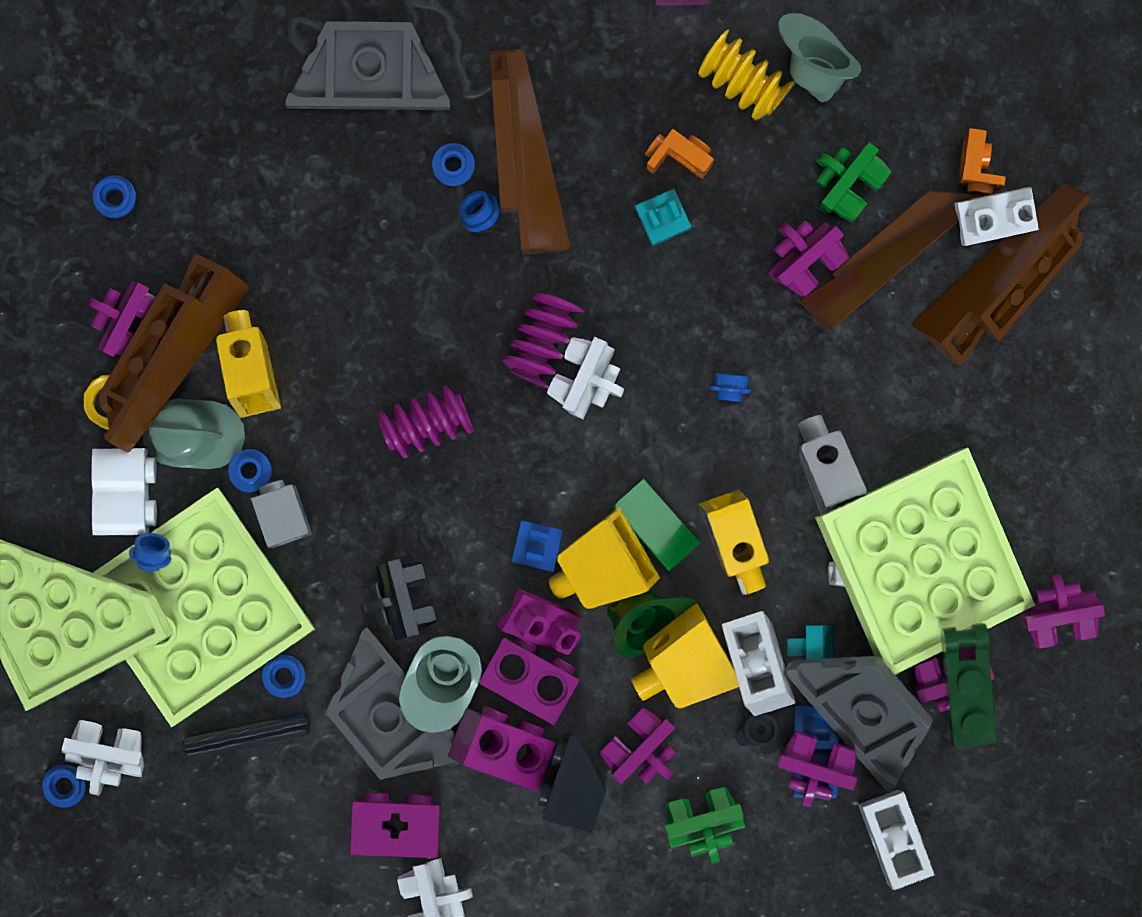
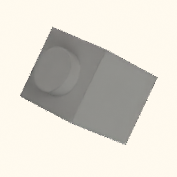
M279 480L258 488L260 495L251 498L268 548H275L312 535L296 486L292 484L285 486L283 480Z

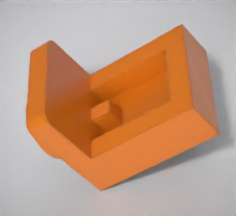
M674 129L671 130L666 138L659 134L645 153L650 158L646 169L652 174L655 173L666 156L670 155L701 179L712 167L714 158L708 155L711 149L703 141L693 135L686 139Z

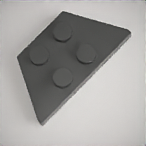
M326 21L317 38V44L313 52L309 54L302 67V73L286 98L287 109L451 110L450 100L422 46L412 22Z
M366 627L360 634L351 659L327 708V716L380 780L456 762L447 757L456 735L451 728L446 731L430 733L418 730L408 723L401 712L399 702L400 690L406 673L373 632Z
M879 656L808 659L789 662L784 671L787 677L844 743L856 750L857 758L888 793L893 791L904 769L913 758L917 747L930 729L933 721L930 715Z

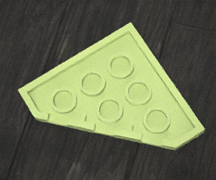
M0 540V660L26 711L43 704L173 635L154 595Z

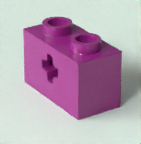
M363 792V800L352 802L350 855L438 858L441 803H432V795L406 794V802L389 801V793ZM394 813L400 814L401 821L408 822V828H403L399 836L393 835L391 827H385V821L390 820Z

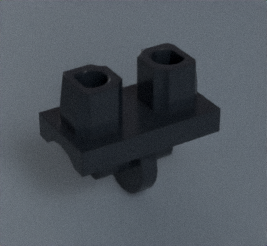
M400 559L376 566L380 582L368 585L372 602L360 605L362 613L374 611L378 627L391 624L395 641L418 635V630L424 629L436 622L433 605L430 601L411 605L408 589L425 584V574L421 562L401 563Z

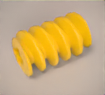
M728 29L714 43L702 60L699 76L704 78L715 72L712 86L715 89L725 83H729L725 97L731 99L741 93L738 104L739 108L743 110L755 104L752 118L756 121L765 115H770L785 98L795 82L792 80L782 87L779 86L783 72L778 70L767 76L765 74L769 64L767 59L754 66L752 61L756 51L752 48L743 55L739 54L743 40L738 38L732 43L727 44L725 41L729 32Z

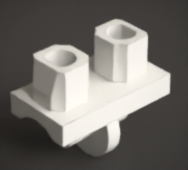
M1031 187L954 203L960 224L961 245L964 246L1039 230Z
M575 337L571 339L564 358L581 366L576 379L573 381L556 374L547 391V394L563 405L562 408L581 419H584L591 403L603 408L609 394L621 398L624 392L622 387L614 384L620 368L609 364L615 350L608 346L607 342L594 337L592 342Z
M79 720L72 739H64L62 752L65 753V762L80 765L76 772V778L90 781V794L100 795L104 784L119 787L121 774L142 777L144 761L141 753L142 737L139 731L125 728L118 729L114 747L99 745L103 731L102 726L94 722Z
M441 858L414 866V870L398 877L400 894L404 899L420 896L423 911L408 915V917H465L461 901L472 898L471 888L458 890L455 874L445 876Z

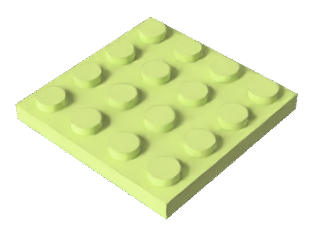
M969 448L957 450L870 491L862 497L853 499L815 517L874 656H879L894 675L942 652L941 628L956 627L958 631L971 629L972 624L986 623L988 629L1035 606Z
M218 487L152 532L164 536L170 543L169 549L171 550L170 556L172 560L168 566L156 572L143 571L137 566V561L130 559V548H128L93 572L99 576L155 596L173 635L126 659V661L171 727L182 722L315 630V627Z

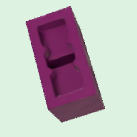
M516 636L513 641L504 637L479 684L555 725L580 680L572 675L576 667L554 655L551 661L548 662L535 655L538 649L537 645ZM509 654L520 656L525 663L524 674L518 679H508L500 670L502 659ZM553 675L561 680L563 692L559 698L546 700L540 696L538 683L545 676Z
M487 706L483 707L481 713L466 708L447 757L464 766L538 792L556 746L555 742L542 736L545 729L524 720H520L518 727L506 723L507 714ZM490 730L489 742L480 748L479 740L481 735L485 731ZM527 744L525 757L517 761L516 755L519 748Z

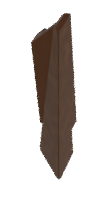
M520 49L490 51L501 213H518L522 255L568 251L570 243L525 53Z
M1068 184L1061 185L1035 209L1039 230L1003 238L913 321L912 325L915 330L959 367L965 362L985 332L988 336L999 341L1081 247L1084 232L1077 227L1080 211L1086 204H1089L1090 197L1088 194Z
M928 191L832 273V281L805 296L800 303L828 334L959 222L954 203L984 197L982 193L961 194Z
M195 253L179 290L164 283L99 393L100 408L107 413L109 426L108 432L104 434L105 440L127 453L133 449L224 325L223 316L234 311L246 295L249 286L225 267Z

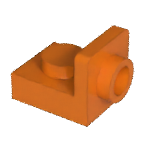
M972 128L964 135L957 185L968 187L967 193L969 194L982 193L984 196L993 195V191H1000L1005 186L1006 177L981 173V168L988 169L992 144L985 143L987 131Z

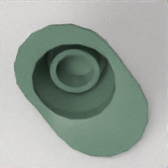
M789 13L781 17L778 22V31L792 51L789 66L791 78L820 102L829 101L846 79L859 76L862 70L860 63L844 48L836 36L824 24L812 17L798 13Z
M189 399L168 400L143 434L144 446L148 449L149 455L155 457L159 463L172 467L197 469L222 468L229 464L232 458L242 451L245 440L244 425L238 414L230 407L214 401Z
M448 635L434 637L422 644L413 658L399 695L401 712L408 723L418 730L436 733L446 731L460 721L478 686L482 672L480 657L474 648L461 638Z

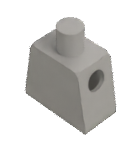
M822 415L813 416L800 422L798 427L805 443L800 445L799 459L821 515L853 499L866 495L867 490L841 431L829 434ZM822 458H830L834 462L831 464H823L819 460Z

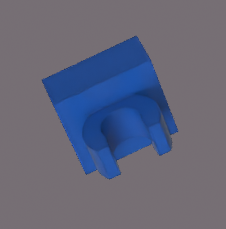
M521 521L512 563L554 572L563 530Z

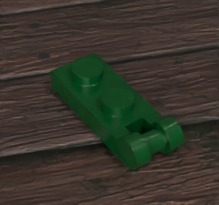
M986 623L972 624L971 629L958 631L956 627L941 628L951 745L954 748L995 744L997 743L987 625ZM972 646V657L959 658V648Z

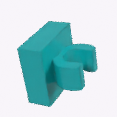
M674 189L635 206V210L652 247L691 230L689 220Z
M806 626V639H787V656H806V660L834 658V626Z

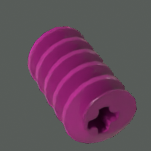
M533 293L531 300L539 309H526L524 312V316L532 325L519 324L517 327V331L524 337L525 341L511 340L509 346L518 356L505 355L502 362L511 370V373L537 386L548 389L549 386L540 378L542 374L555 375L556 370L548 363L549 358L562 359L564 356L555 347V344L570 343L571 339L562 332L563 327L577 328L578 324L569 314L570 312L583 313L584 310L557 296Z
M447 385L442 386V400L439 401L430 391L426 392V406L424 407L413 397L409 400L410 412L408 413L399 404H395L393 406V419H390L383 410L377 412L378 422L393 460L395 449L403 458L410 457L411 443L419 452L426 451V437H429L436 446L442 445V431H445L452 440L458 439V425H461L468 434L474 432L459 390L457 394H454Z

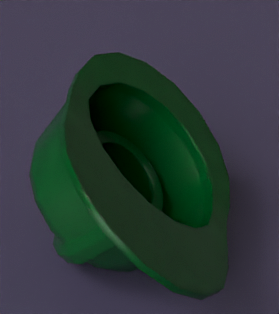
M650 590L639 595L621 599L619 603L612 604L607 609V614L615 631L613 634V647L619 655L624 657L645 654L643 649L645 642L691 606L698 603L704 615L705 610L700 602L691 597L663 598Z

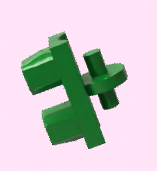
M869 142L848 169L843 165L849 159L851 153L845 148L841 147L833 158L825 153H821L816 161L824 170L815 181L824 188L827 187L833 178L839 181L822 201L818 209L827 216L833 211L839 217L853 223L865 208L867 202L851 191V186L859 178L877 192L892 173L886 164L876 156L879 149Z
M727 787L718 788L706 793L705 797L710 813L693 817L688 799H680L666 804L668 825H665L671 849L688 844L692 857L708 852L711 864L720 862L717 849L733 845L730 833L728 832L745 828L740 804L735 805Z

